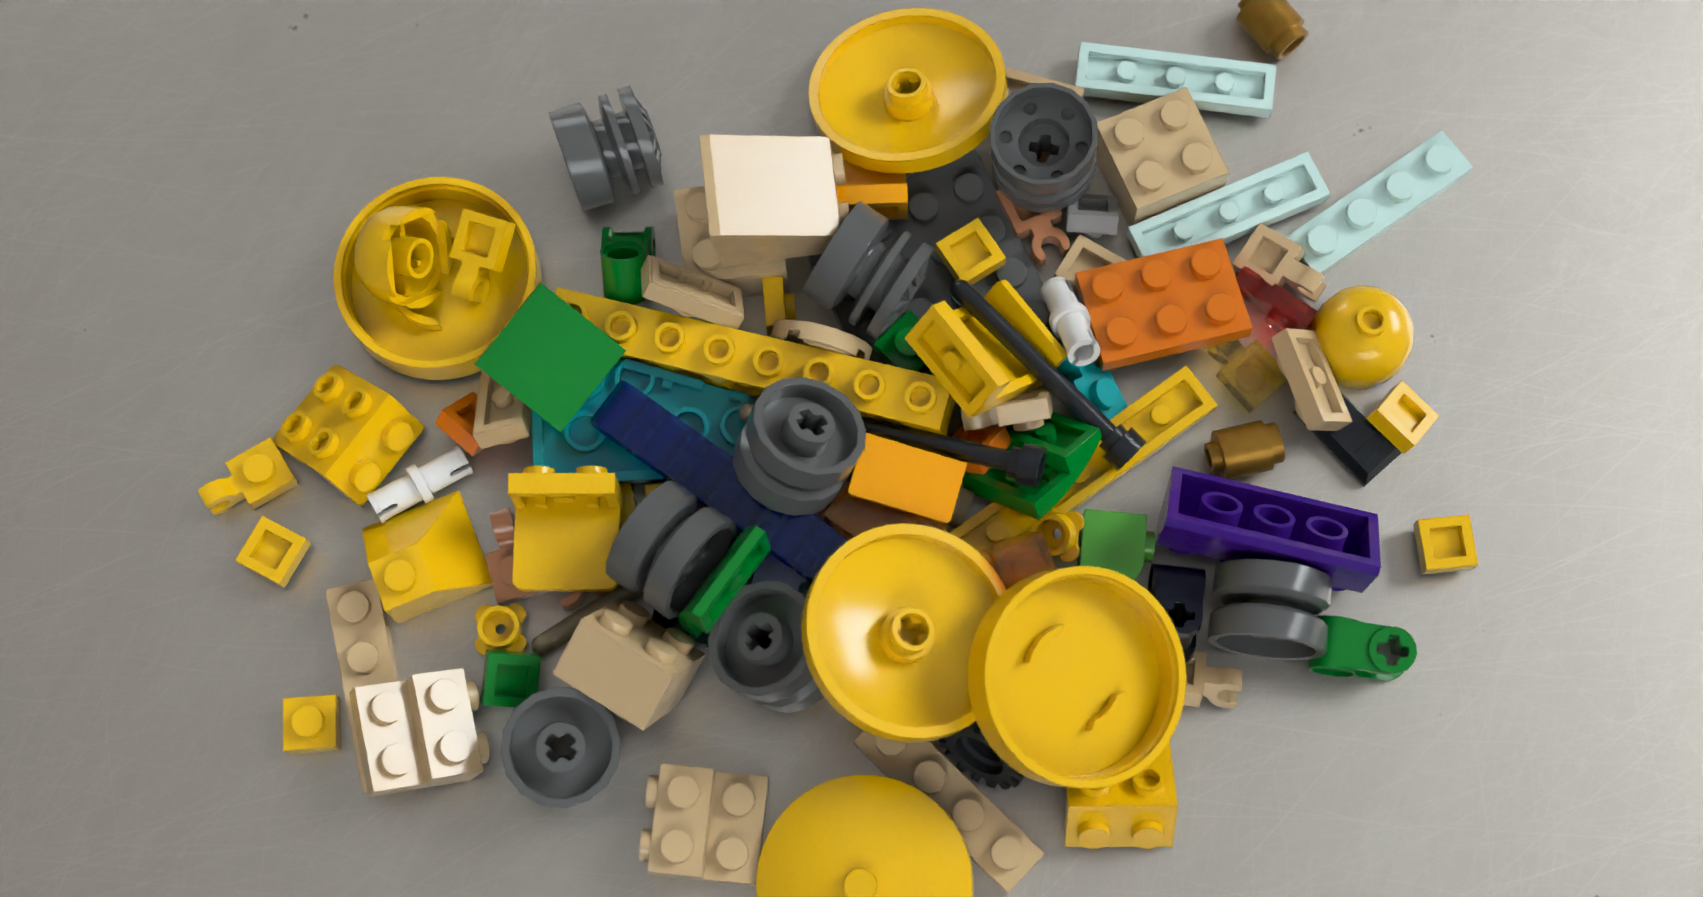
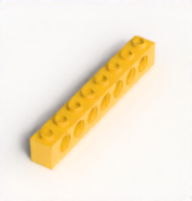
M560 287L556 288L555 294L626 350L620 359H630L699 379L706 384L731 391L733 389L744 392L754 398H759L766 387L781 379L805 377L827 383L846 395L862 417L947 435L955 400L934 375Z

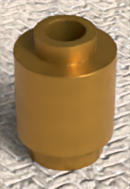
M1240 0L1238 3L1241 11L1237 15L1236 20L1266 54L1273 53L1278 60L1287 57L1296 50L1309 34L1303 27L1304 19L1287 0Z
M1262 420L1214 430L1211 432V442L1204 444L1205 459L1210 472H1218L1221 478L1230 480L1273 470L1274 464L1282 463L1285 460L1283 439L1275 422L1264 424Z

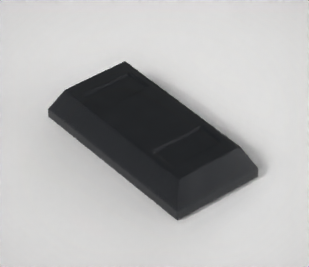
M1340 390L1353 422L1338 431H1309L1365 487L1402 452L1366 419L1367 417ZM1295 410L1293 414L1305 425Z

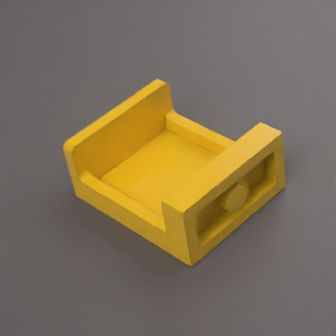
M1006 279L996 282L984 298L1051 364L1058 368L1067 358L1065 349ZM945 300L932 305L905 337V340L969 418L1042 385L964 307L952 310Z

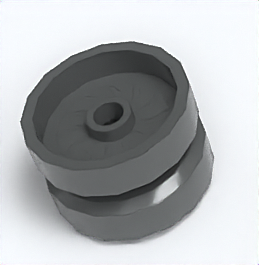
M805 377L781 379L766 387L759 396L748 416V422L741 430L735 443L733 466L738 481L753 499L772 511L793 516L815 514L830 506L844 486L850 472L865 449L866 428L860 412L846 395L827 383Z
M676 481L664 482L652 490L637 505L623 524L607 557L606 574L631 593L644 589L643 600L666 618L673 619L679 617L681 611L735 541L737 525L733 520L712 506L699 510V499L697 496Z
M1239 559L1218 563L1214 571L1212 595L1225 606H1221L1211 612L1207 641L1212 646L1245 656L1278 660H1310L1320 658L1326 653L1328 626L1315 615L1326 611L1331 606L1333 579L1329 574L1316 568L1276 560Z
M767 580L746 585L740 590L711 629L708 639L710 663L722 683L736 693L755 701L769 710L784 713L809 709L825 698L810 673L803 650L801 623L806 596L786 583Z
M557 686L532 694L514 709L503 729L500 754L506 776L523 796L542 806L567 808L589 801L608 785L619 764L621 738L615 717L608 708L576 688ZM566 735L572 741L570 746L572 750L567 755H557L552 750V741L555 737L561 738Z

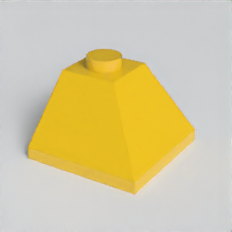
M459 490L395 515L383 524L380 521L362 528L368 566L385 612L398 624L493 586L484 553Z

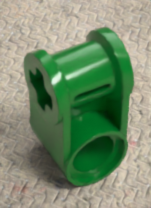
M603 227L600 259L604 298L632 305L646 300V298L642 297L641 268L648 255L656 257L654 227H645L643 232H613L611 227Z
M1317 616L1328 626L1326 653L1322 657L1309 660L1308 669L1311 672L1335 677H1358L1378 681H1392L1399 678L1415 662L1417 656L1416 643L1413 637L1404 629L1360 622L1342 616ZM1386 643L1391 645L1392 654L1399 655V658L1391 665L1386 664L1385 655L1377 653Z

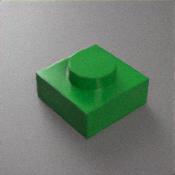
M909 310L874 343V351L891 366L921 373L928 368L905 340L906 335L920 320Z
M486 649L480 698L481 704L484 706L516 708L532 694L538 691L541 665L539 653Z

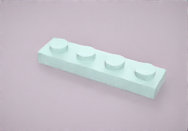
M1080 42L1075 86L1085 89L1083 96L1140 103L1150 102L1187 87L1198 110L1269 118L1273 109L1277 65Z
M1441 130L1293 231L1286 238L1303 247L1305 254L1299 261L1300 263L1324 275L1468 176L1473 166Z
M1307 151L1128 227L1126 235L1138 258L1223 238L1224 244H1227L1253 233L1260 223L1269 226L1324 203L1328 200L1331 193Z

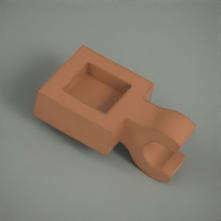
M510 508L489 513L500 550L486 553L485 558L497 604L504 606L550 593L523 592L514 586L512 581L514 513H511Z

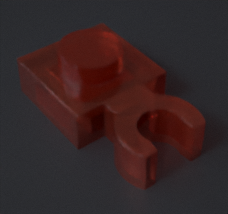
M1243 266L1236 276L1243 299L1260 307L1259 312L1266 316L1264 322L1274 331L1279 333L1285 328L1304 330L1309 328L1318 312L1316 309L1276 283L1273 286L1270 285L1259 274L1246 266Z

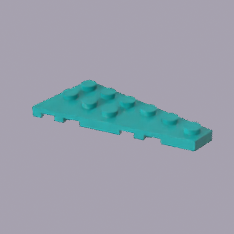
M619 359L561 432L532 410L533 466L551 467L555 469V473H576V468L581 466H600L608 469V473H616L619 484L738 479L733 466L734 446L741 430L746 425L739 418V409L747 403L755 404L758 398L751 397L750 394L731 389L730 391L709 385L699 379L630 359Z

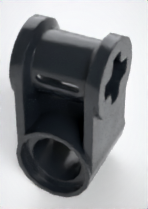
M1152 563L1147 591L1157 599L1170 617L1178 633L1185 663H1187L1194 655L1196 633L1200 630L1203 621L1206 571L1199 568Z

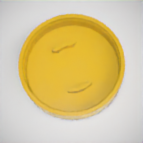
M428 177L408 181L385 191L358 213L340 242L335 258L333 281L337 304L346 324L373 358L386 367L406 376L427 380H448L481 371L474 364L475 361L538 283H542V272L538 253L525 223L504 198L472 181L453 177ZM411 205L427 207L436 211L433 213L436 219L445 220L452 242L456 235L463 208L516 224L502 273L488 270L490 287L484 304L452 295L453 283L462 263L461 260L453 258L450 274H441L439 282L435 287L442 290L437 299L426 307L415 309L395 306L373 296L359 280L354 263V252L361 228L368 218L387 207Z
M1074 566L1042 571L1030 575L1015 583L996 599L980 622L974 636L968 662V690L972 710L982 734L996 754L1014 770L1034 781L1047 785L1084 789L1102 788L1115 785L1138 774L1150 765L1166 747L1177 727L1184 706L1186 665L1183 648L1170 617L1157 599L1144 587L1113 570L1093 566Z

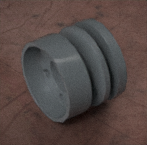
M1032 83L1013 91L997 107L990 124L992 172L1001 193L1013 204L1033 212H1056L1076 203L1089 189L1096 172L1098 137L1097 120L1088 102L1073 89L1055 83ZM1041 152L1050 153L1046 163L1037 161L1041 156Z
M630 85L617 89L623 109L622 112L614 114L606 93L598 96L601 119L595 121L590 120L580 102L548 112L583 212L614 202L612 178L621 176L633 195L640 193L635 170L643 168L651 188L664 185L661 174L662 154L647 110L637 100Z
M859 201L827 245L807 279L802 292L829 310L835 308L849 294L856 299L848 322L854 326L859 322L867 309L871 308L876 314L865 333L877 340L887 327L900 319L926 278L929 260L935 248L923 242L910 260L904 257L903 253L910 243L913 234L905 231L890 247L881 241L888 227L889 219L867 204Z

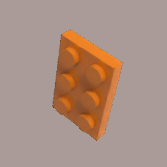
M1223 238L1075 273L1074 282L1080 301L1090 314V329L1100 347L1098 360L1102 371L1233 341L1251 335L1253 327Z

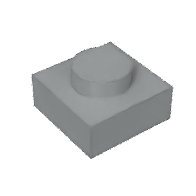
M1083 194L1076 203L1068 206L1066 209V232H1076L1078 235L1081 234L1086 238H1100L1105 234L1117 235L1119 219L1118 196Z

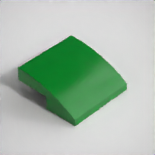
M539 282L474 364L561 432L626 350Z
M1055 412L1052 413L1051 418L1043 419L1044 425L1036 429L1014 431L1013 425H1006L1005 427L1012 441L1006 450H1011L1013 446L1022 448L1025 443L1047 448L1045 469L1038 489L1017 485L1014 478L1006 476V471L995 468L988 469L984 475L965 472L962 480L964 487L974 491L978 496L1040 520L1060 501L1085 469L1102 438L1100 428Z
M751 525L742 530L679 614V623L683 629L699 638L703 631L707 634L710 632L771 550L766 532L757 525Z

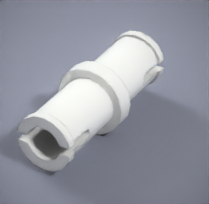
M1059 276L1047 280L1041 287L1040 294L1050 312L1049 325L1053 334L1062 340L1070 363L1074 361L1076 366L1091 364L1099 356L1100 347L1090 329L1091 317L1087 308L1078 302L1069 279L1066 281L1065 277Z
M455 445L449 451L418 468L415 464L405 468L407 474L372 493L366 494L383 524L389 518L422 500L425 504L435 499L434 493L467 475L470 476L474 472L471 466L468 465L469 462L460 447Z

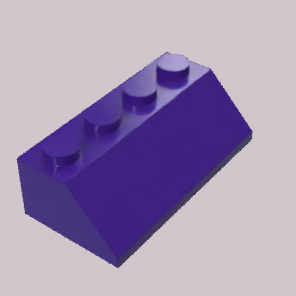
M1172 466L1158 517L1155 544L1165 546L1178 554L1187 555L1195 553L1216 558L1221 563L1239 559H1264L1296 563L1316 568L1329 574L1333 579V591L1351 590L1363 593L1378 577L1381 569L1378 514Z

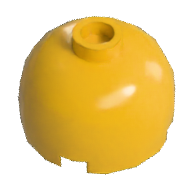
M414 205L391 206L368 218L361 228L355 244L354 263L359 280L373 296L392 305L410 309L426 307L437 299L442 291L435 288L441 274L449 275L453 258L449 257L453 242L450 229L445 220L436 219L433 213L436 211Z
M1357 285L1341 289L1321 305L1309 327V330L1316 331L1321 349L1328 360L1337 384L1344 388L1366 390L1392 379L1404 366L1413 346L1414 326L1408 310L1396 296L1379 287Z

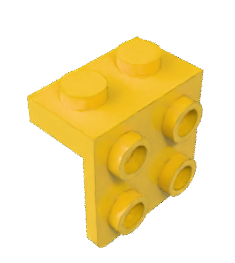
M333 365L316 380L313 389L296 410L285 418L273 441L281 450L319 473L348 499L362 507L368 500L366 494L376 490L425 426L389 393L342 366Z
M528 466L523 469V473H508V495L515 506L512 574L514 586L523 592H608L616 589L618 583L606 574L607 557L615 538L621 530L622 489L616 473H608V469L600 466H581L576 468V473H555V469L551 467Z
M1170 740L1150 765L1125 781L1102 788L1066 787L1063 829L1065 847H1085L1089 849L1102 847H1139L1143 849L1172 847L1178 802Z

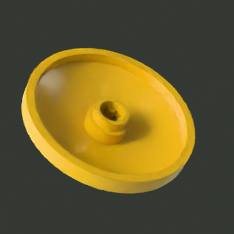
M905 8L887 11L866 18L837 36L825 48L813 68L809 81L808 97L815 127L820 137H829L831 149L834 153H842L844 160L861 168L876 172L915 173L951 163L972 151L990 134V124L997 107L1007 98V78L1004 60L999 48L989 34L977 24L960 15L939 9Z
M891 524L873 528L857 535L842 545L824 563L810 585L805 599L801 623L802 644L808 668L816 685L828 702L843 717L857 727L878 737L900 742H926L948 737L961 731L976 721L968 690V662L971 646L986 612L996 599L1006 591L1004 583L994 568L977 550L956 536L940 529L918 524Z
M851 775L832 779L813 787L794 800L783 811L768 833L762 847L756 875L757 897H973L974 877L969 851L961 832L949 814L934 799L918 788L900 780L877 775Z

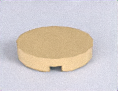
M782 319L776 321L770 336L866 360L870 359L872 347L866 341L850 333L802 320Z

